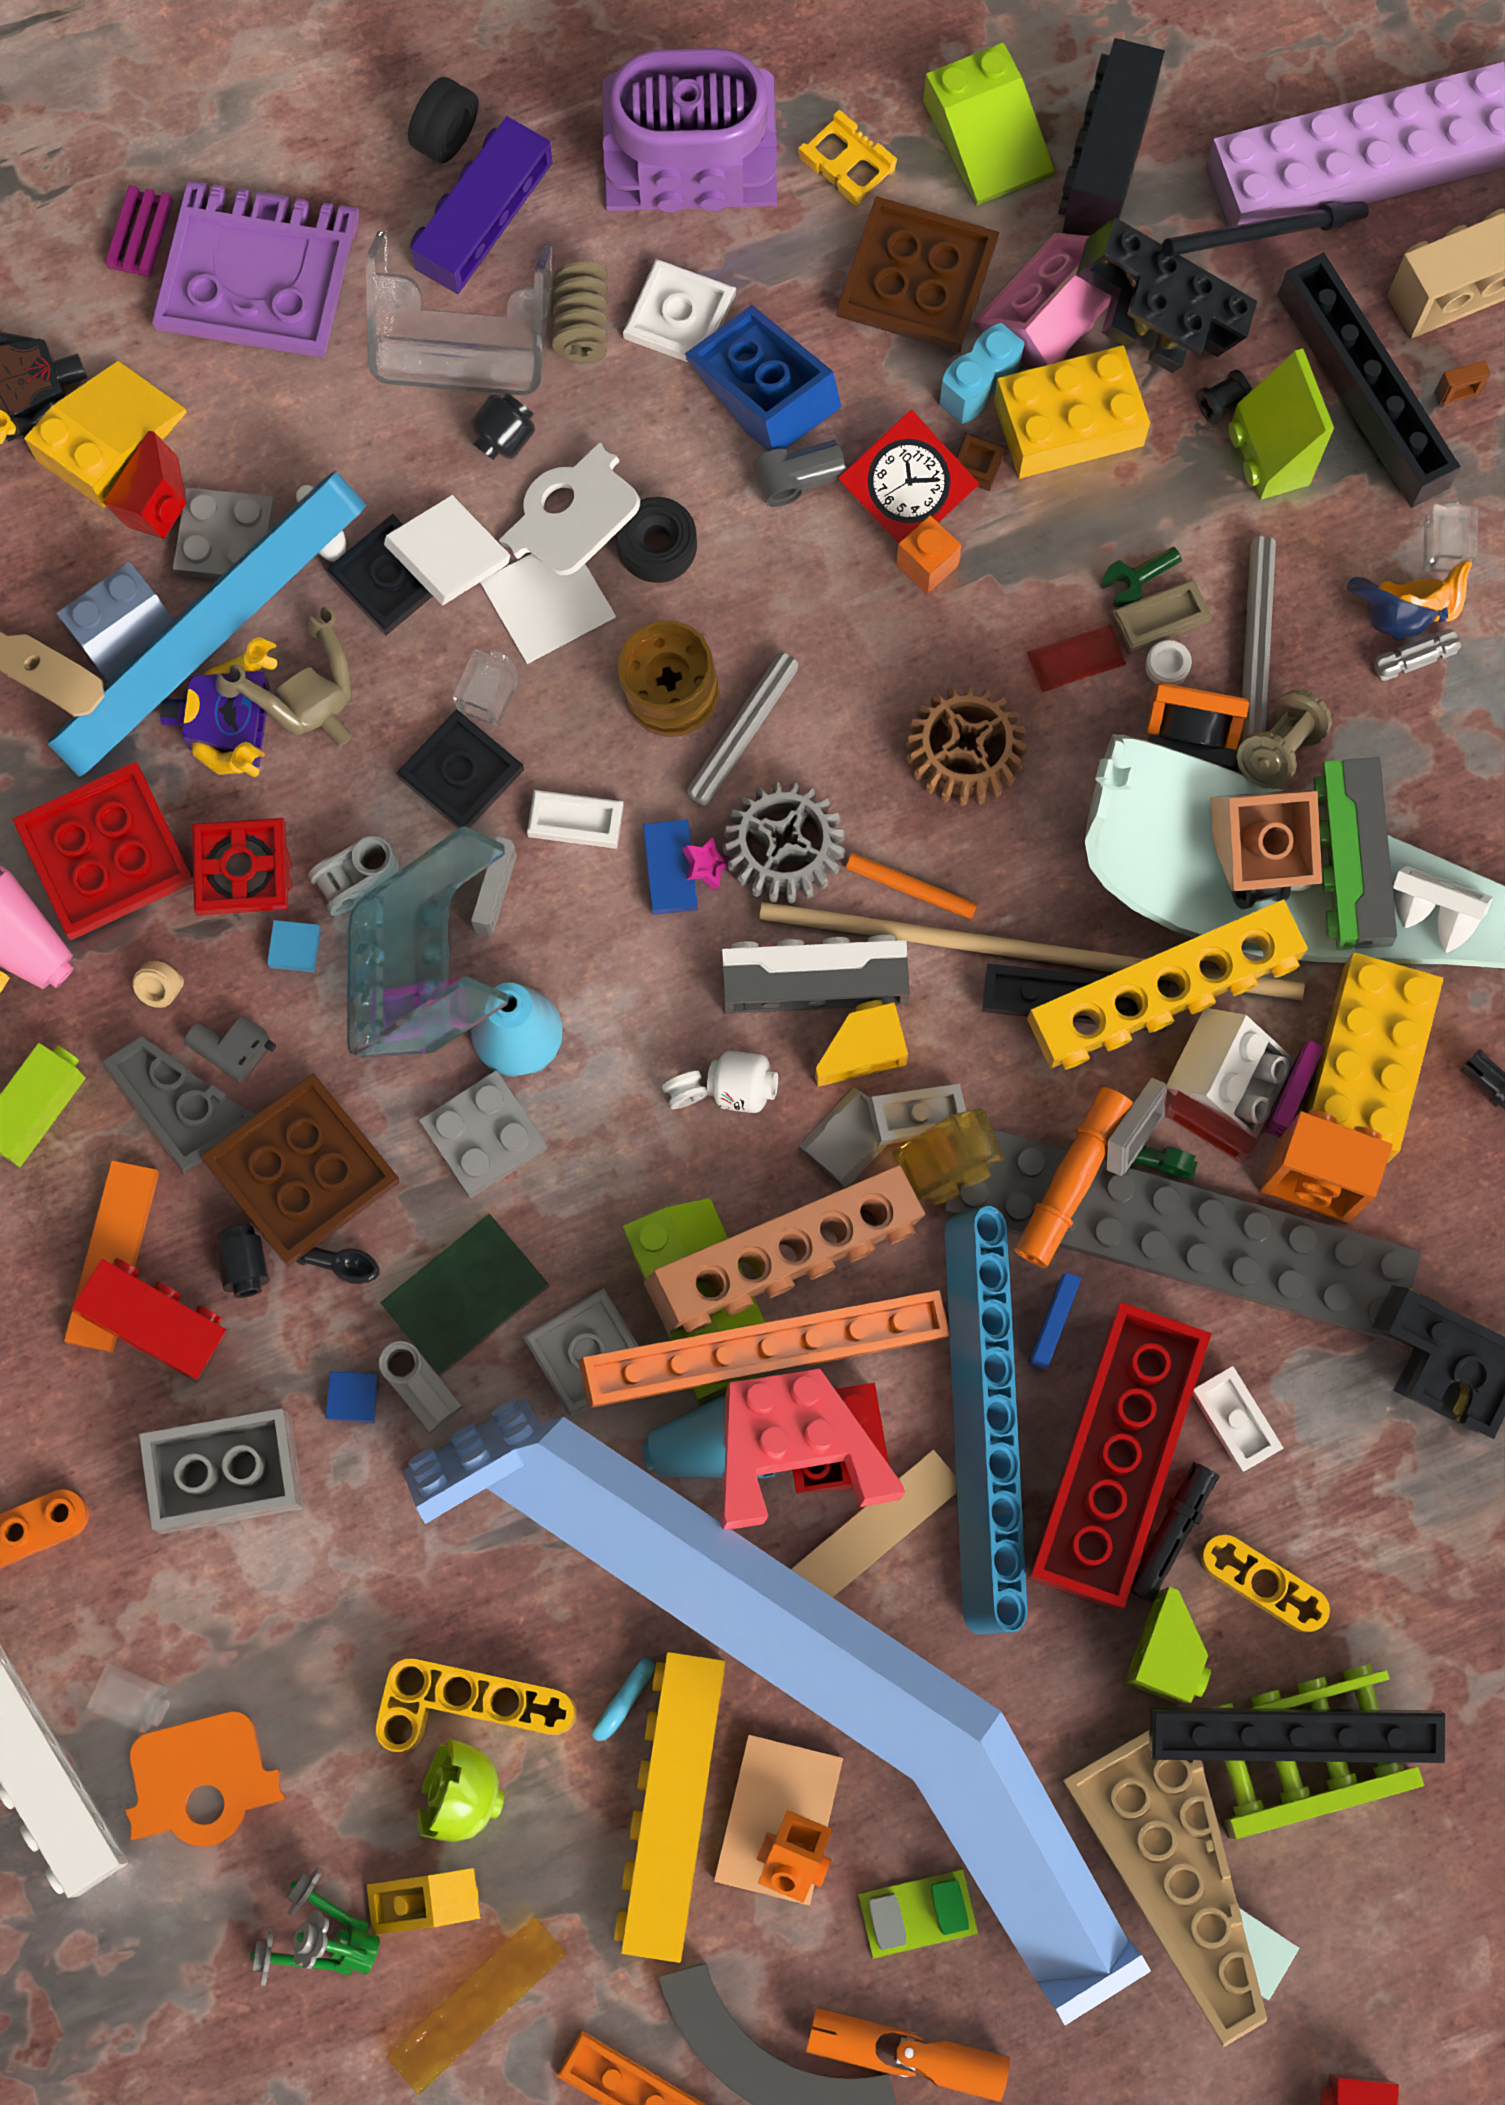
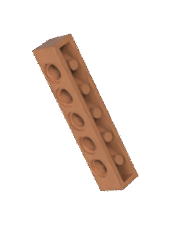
M898 1165L658 1268L651 1273L644 1282V1285L668 1335L680 1329H684L686 1335L711 1324L710 1316L725 1310L728 1316L735 1315L752 1306L754 1303L751 1298L767 1292L769 1298H773L795 1286L793 1280L808 1274L810 1280H814L836 1268L833 1262L847 1256L850 1262L860 1260L876 1250L874 1244L888 1239L889 1243L893 1245L907 1239L916 1233L913 1226L926 1214L901 1165ZM860 1210L872 1213L876 1219L877 1226L867 1224L862 1219ZM820 1227H826L833 1231L837 1244L827 1242L820 1233ZM783 1244L791 1247L796 1254L797 1261L785 1259L780 1253L779 1245ZM738 1262H744L752 1266L756 1273V1279L745 1278L738 1269ZM696 1280L708 1282L714 1289L715 1297L703 1296L696 1287Z

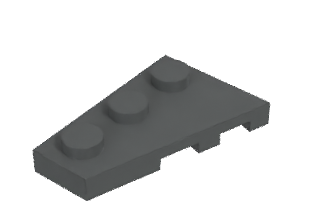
M142 1036L102 1061L104 1069L182 1174L203 1162L201 1156L256 1116L249 1109H243L231 1101L224 1092L214 1085L210 1086L187 1070L186 1066Z

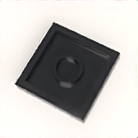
M391 514L326 569L328 576L385 636L433 597L384 545L386 535L403 525L394 514Z
M456 709L396 774L399 780L465 834L524 771V766Z

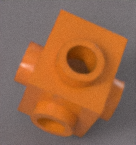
M786 1810L777 1835L767 1832L756 1860L765 1864L758 1884L804 1903L811 1885L814 1884L821 1887L832 1859L824 1856V1852L833 1829Z

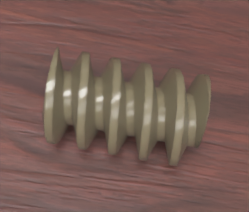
M591 261L572 262L560 267L554 273L553 285L555 288L553 291V301L555 304L552 310L554 317L552 347L554 352L561 358L572 362L593 363L604 358L607 353V348L602 344L607 340V332L603 328L606 327L608 318L603 312L608 307V302L604 298L608 292V286L604 282L607 279L608 271L605 266Z

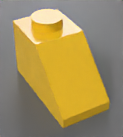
M881 1000L869 1001L858 1005L856 1012L849 1013L816 1067L815 1080L817 1087L906 1066L908 1051L895 1002L883 1005Z
M474 1868L367 1884L372 1934L374 1935L432 1928L480 1919L478 1889Z

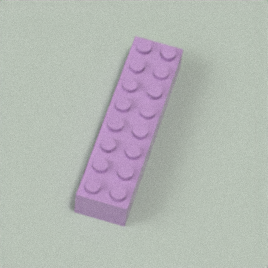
M1505 61L1214 138L1206 167L1228 227L1314 211L1320 205L1332 202H1340L1346 205L1363 201L1369 204L1505 167Z

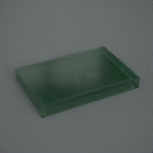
M489 1213L380 1303L436 1372L442 1376L545 1291L549 1284Z

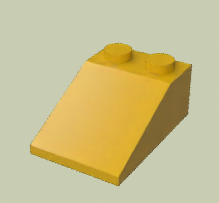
M117 361L52 405L24 439L37 462L104 509L106 507L103 503L147 432H155L163 441L187 411L183 406Z

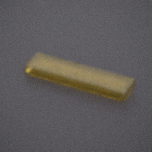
M534 1916L392 2050L386 2058L412 2089L420 2095L568 1954L567 1951L539 1919Z

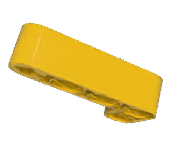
M403 1659L398 1661L388 1674L376 1723V1736L378 1742L387 1750L392 1752L411 1751L421 1743L424 1737L430 1709L543 1734L560 1735L567 1732L573 1726L576 1720L577 1709L574 1701L567 1694L558 1690L423 1660ZM409 1668H418L424 1676L422 1689L414 1695H406L400 1687L401 1675ZM457 1678H465L472 1688L470 1699L461 1706L452 1705L447 1698L448 1685ZM505 1688L513 1689L519 1697L517 1710L509 1716L499 1715L494 1708L496 1694ZM529 1693H537L533 1703L543 1706H551L553 1699H560L559 1707L566 1710L565 1719H557L554 1727L547 1726V1717L530 1713L531 1722H523L529 1709ZM398 1716L407 1717L413 1727L410 1739L403 1744L394 1743L388 1734V1727L391 1721Z

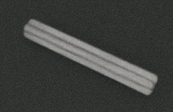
M784 652L777 654L689 785L687 792L693 801L703 806L709 804L798 671V661Z

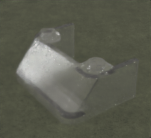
M378 231L366 256L368 367L371 374L380 382L393 385L505 394L507 392L510 395H528L534 392L540 385L543 376L551 313L552 245H543L534 272V286L526 285L515 289L507 303V316L422 309V293L418 284L406 275L387 273V231Z

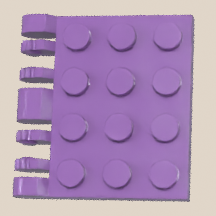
M189 180L186 185L152 321L155 330L325 358L351 245L356 237L359 223V208L340 205L334 224L335 205L323 202L317 226L314 228L306 226V221L309 217V205L305 199L297 198L290 223H287L290 212L289 196L258 191L251 217H248L252 200L251 191L239 189L232 214L223 213V206L226 200L225 187L213 184L209 195L208 183Z

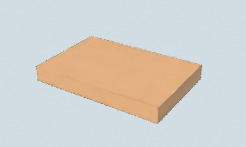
M748 1735L714 1882L810 1906L814 1884L811 1885L804 1903L758 1884L765 1864L756 1859L766 1833L769 1832L777 1835L786 1810L828 1827L843 1758Z

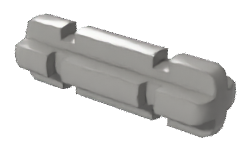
M1447 629L1436 633L1434 638L1429 636L1397 648L1398 652H1395V654L1389 651L1377 656L1373 662L1374 669L1380 680L1387 681L1399 676L1398 673L1401 671L1408 673L1436 662L1438 657L1444 659L1457 654L1461 648V643L1456 632L1453 629Z

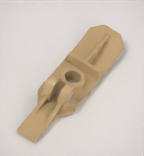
M0 632V671L9 678L11 677L50 700L74 717L91 714L105 697L102 680L81 665L27 634L7 636Z

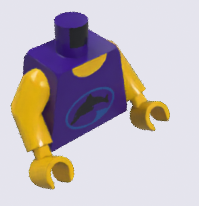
M261 637L252 639L247 646L246 652L205 671L203 675L192 677L189 681L187 700L165 698L161 703V724L183 727V739L189 750L192 751L193 756L218 775L245 772L252 777H256L260 772L256 767H260L261 757L265 756V753L262 751L267 712L241 693L233 698L224 697L217 692L215 686L217 674H221L229 682H236L230 675L231 665H239L245 671V678L270 692V686L264 672L259 670L261 667L268 670L276 668L277 660L267 656V652L272 648H276V644Z

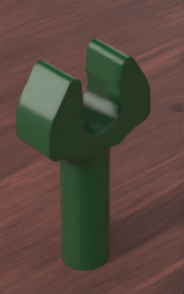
M1171 547L1136 568L1129 567L1121 560H1118L1107 569L1102 579L1101 588L1104 589L1112 586L1118 581L1125 582L1128 585V589L1115 596L1113 606L1122 607L1138 601L1143 596L1141 590L1143 583L1182 562L1181 555L1175 547Z
M1143 1146L1133 1161L1159 1168L1167 1176L1193 1180L1198 1163L1194 1161L1196 1156L1173 1147L1159 1150Z

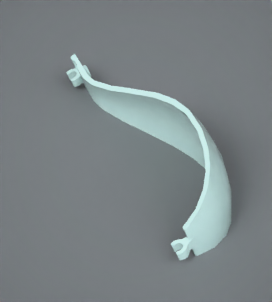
M1113 734L1105 756L1099 762L1095 777L1097 782L1088 813L1085 835L1089 867L1103 886L1132 910L1172 931L1191 938L1201 936L1276 903L1277 901L1274 902L1272 899L1255 902L1252 908L1243 910L1235 904L1213 844L1210 797L1284 790L1279 788H1262L1250 782L1243 774L1146 740ZM1318 805L1319 821L1325 820L1324 807ZM1388 835L1392 888L1399 870L1407 865L1493 896L1486 916L1480 920L1474 933L1456 949L1448 953L1444 952L1438 935L1440 905L1436 904L1432 912L1416 925L1408 928L1403 927L1396 912V889H1393L1397 937L1393 946L1360 949H1355L1354 947L1352 949L1337 950L1336 938L1328 937L1326 930V910L1333 909L1331 892L1324 893L1322 883L1314 884L1303 891L1291 890L1290 897L1285 901L1308 947V950L1300 959L1301 961L1346 963L1353 952L1394 964H1448L1505 969V885ZM1320 848L1323 864L1329 865L1327 848ZM1254 943L1242 944L1243 953L1263 956V952L1258 945Z

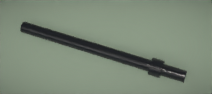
M1363 201L1346 205L1340 202L1322 204L1314 211L1167 238L1162 243V251L1165 256L1170 257L1309 229L1320 228L1324 231L1343 227L1345 222L1365 219L1368 216L1369 209Z

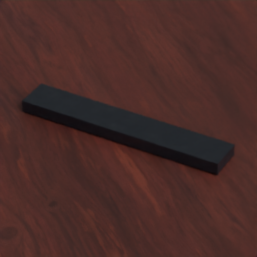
M1150 1707L1149 1757L1152 1760L1445 1763V1713L1441 1710Z

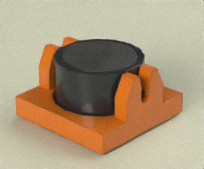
M1160 683L1153 687L1146 733L1168 739L1237 750L1244 718H1247L1250 702L1244 698Z

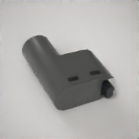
M245 1016L240 1017L233 1024L224 1038L202 1022H198L190 1029L184 1040L186 1046L239 1083L243 1082L251 1074L268 1050L273 1052L276 1049V1044L269 1039L267 1031Z

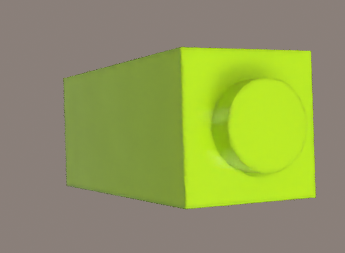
M38 1043L0 1094V1155L19 1168L86 1079L75 1067L79 1060L59 1045H56L51 1051Z

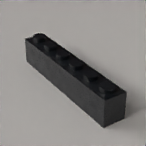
M1323 252L1287 270L1278 293L1279 300L1409 506L1413 508L1448 490L1461 466L1326 254Z

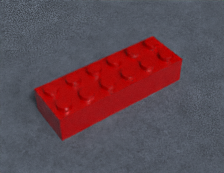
M1120 1302L1115 1308L1027 1580L1117 1612L1125 1608L1212 1333Z

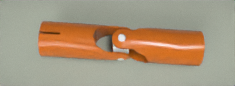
M819 2007L815 2008L810 2027L811 2032H809L806 2046L807 2053L902 2077L916 2076V2073H914L916 2071L936 2086L997 2102L1002 2101L1009 2073V2056L948 2040L925 2044L920 2042L924 2040L922 2037L905 2029ZM891 2034L901 2037L899 2046L894 2052L895 2067L886 2065L876 2055L875 2044L881 2036Z

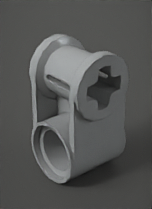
M367 836L339 854L318 863L308 873V879L312 884L318 885L329 903L327 910L330 915L336 916L353 909L363 899L393 882L399 873V862L392 848L383 838ZM372 855H386V860L380 868L375 870L365 868L368 858ZM334 880L337 881L341 888L339 891H337L333 884Z

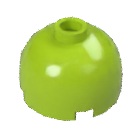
M448 1738L446 1739L448 1746L441 1744L429 1765L421 1793L428 1794V1809L418 1808L417 1830L424 1837L439 1841L457 1842L473 1838L484 1829L490 1818L496 1819L499 1816L504 1803L505 1793L504 1790L498 1789L499 1776L493 1761L481 1749L471 1744Z

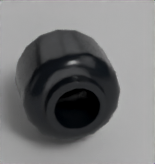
M507 392L503 397L495 394L489 396L470 421V429L478 437L473 445L493 461L498 454L506 459L515 458L535 432V425L530 420L534 413Z

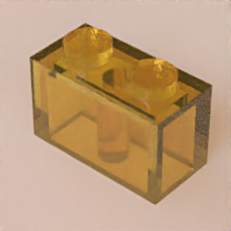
M983 1108L952 1114L892 1152L897 1166L901 1165L919 1202L932 1199L935 1205L959 1196L960 1191L958 1187L963 1184L965 1187L986 1180L991 1176L989 1169L1005 1160Z

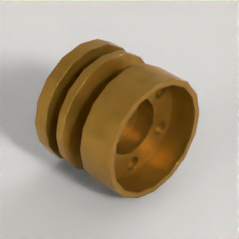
M674 620L653 621L637 629L624 642L618 657V674L628 707L635 721L647 731L665 737L684 736L701 728L713 715L719 700V684L714 661L704 637L688 624ZM675 683L676 690L667 691V685Z

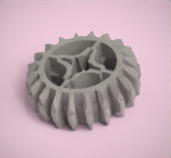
M776 781L773 783V794L768 795L765 789L759 786L756 788V802L750 797L744 796L741 798L743 811L732 810L730 812V820L734 825L724 827V837L731 841L723 845L724 855L732 857L728 861V869L730 872L741 871L738 876V883L741 886L755 881L752 888V894L755 897L761 895L766 888L770 890L769 900L771 902H777L779 892H787V900L792 904L796 901V890L801 889L803 895L806 898H810L813 896V886L811 883L825 889L828 886L826 874L837 875L839 872V865L835 860L844 858L845 848L839 845V843L845 840V830L835 828L840 824L841 817L839 813L827 814L831 804L828 798L820 800L816 804L814 803L816 798V790L814 788H810L802 796L799 795V784L796 781L791 784L790 792H782L781 783ZM776 813H789L781 821H771L765 818ZM805 820H808L815 827L821 838L822 847L820 851L812 848L811 842L801 834ZM793 830L792 844L786 843L776 854L777 841L782 842L786 837H789ZM749 834L757 837L758 843L767 849L766 861L763 866L753 858L747 847ZM789 863L799 864L804 867L794 872H779L783 866Z

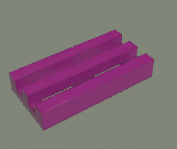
M129 185L106 258L109 269L147 277L151 276L173 203L171 194L162 192L161 196L155 195L154 190L150 189L140 192L138 187ZM138 203H140L141 205L126 250V254L124 260H121L127 242V238L131 229V225L135 216V212ZM155 206L157 210L141 263L137 264L135 260L140 243L143 240L151 207Z
M1309 1040L1299 1050L1265 1128L1267 1133L1280 1138L1292 1123L1325 1046Z

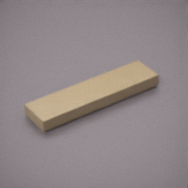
M933 1449L899 1478L905 1490L900 1500L865 1506L791 1570L832 1598L835 1597L957 1494L956 1475Z

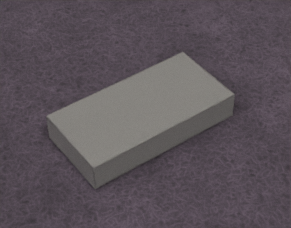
M496 837L471 920L475 934L490 938L494 934L517 858L514 843L510 839Z
M1151 1078L1109 1138L1107 1153L1108 1171L1119 1176L1125 1174L1165 1116L1166 1083Z

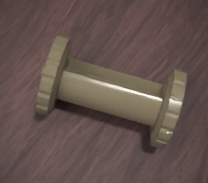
M1298 689L1286 692L1274 706V727L1269 732L1259 731L1250 734L1240 744L1237 752L1238 766L1250 782L1266 789H1276L1284 786L1295 773L1297 761L1295 760L1296 750L1300 746L1318 744L1327 736L1332 725L1331 713L1325 702L1316 694Z

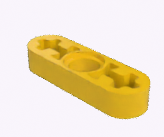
M1218 1535L1204 1544L1200 1554V1561L1204 1571L1297 1632L1308 1633L1320 1629L1327 1622L1330 1607L1326 1597L1320 1591L1231 1535ZM1228 1545L1233 1549L1230 1557L1240 1565L1246 1564L1247 1557L1254 1561V1564L1244 1572L1241 1584L1234 1580V1577L1240 1571L1230 1565H1226L1221 1569L1215 1566L1217 1558L1211 1553L1213 1548L1220 1550ZM1258 1570H1268L1277 1579V1591L1269 1598L1258 1596L1252 1588V1577ZM1288 1584L1295 1587V1590L1289 1594L1290 1597L1298 1602H1305L1309 1598L1315 1602L1312 1610L1318 1614L1316 1620L1309 1618L1303 1621V1623L1297 1619L1300 1611L1288 1602L1283 1604L1282 1611L1275 1606L1285 1596Z

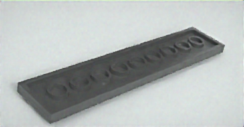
M969 1123L970 1128H968L944 1213L953 1216L954 1214L992 1206L1002 1213L1006 1221L1007 1232L1022 1235L1035 1211V1204L1042 1202L1054 1174L1068 1150ZM1104 1160L1089 1190L1071 1217L1073 1221L1072 1227L1067 1229L1059 1244V1247L1393 1343H1397L1398 1340L1372 1328L1392 1285L1412 1290L1421 1255L1419 1250L1132 1168H1128L1125 1174L1119 1176L1107 1170V1161Z

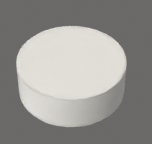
M1164 640L1158 642L1148 653L1145 662L1146 673L1149 679L1156 685L1165 683L1177 686L1189 674L1192 664L1191 655L1188 649L1177 641Z

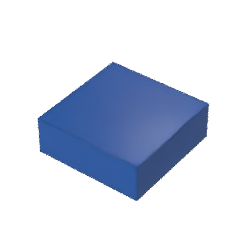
M330 1371L326 1419L330 1421L375 1423L379 1376L377 1374Z

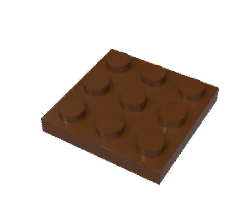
M876 196L837 307V317L961 353L998 242L999 232Z
M314 1073L201 1156L203 1163L287 1267L400 1183L396 1173Z

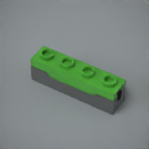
M1380 757L1324 761L1321 776H1314V791H1318V804L1323 803L1325 820L1319 821L1320 848H1327L1329 865H1322V886L1324 893L1331 892L1333 909L1326 910L1327 936L1336 938L1337 950L1352 949L1354 947L1355 949L1393 946L1397 937Z

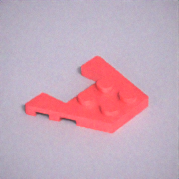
M821 1369L730 1382L725 1393L723 1447H725V1468L722 1474L721 1491H724L723 1510L720 1514V1522L723 1529L732 1530L765 1523L769 1515L758 1483V1475L844 1461L859 1507L898 1501L904 1495L903 1484Z

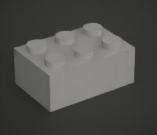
M283 1408L139 1434L151 1528L153 1531L160 1534H168L305 1509L292 1418Z

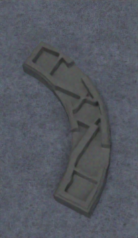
M707 1963L658 1976L669 2010L691 2049L709 2071L730 2090L750 2104L897 2105L888 2073L862 2077H837L810 2073L775 2057L759 2046L739 2027L721 2001L712 1982Z

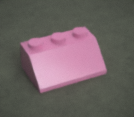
M1054 233L973 321L976 328L983 333L991 326L1003 323L1025 342L1021 363L1024 365L1042 367L1063 361L1070 347L1080 336L1092 329L1094 321L1109 306L1112 297L1076 276L1086 239L1090 236Z

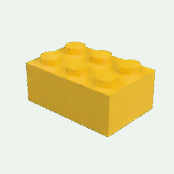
M1124 345L997 378L993 402L1019 479L1135 449L1145 444L1150 420Z

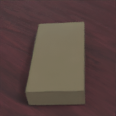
M1194 579L1112 611L1111 615L1129 654L1208 624L1212 619V615Z

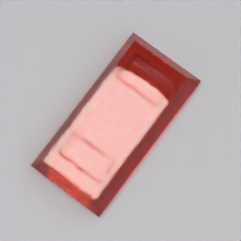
M1111 624L1027 652L1042 693L1126 665Z

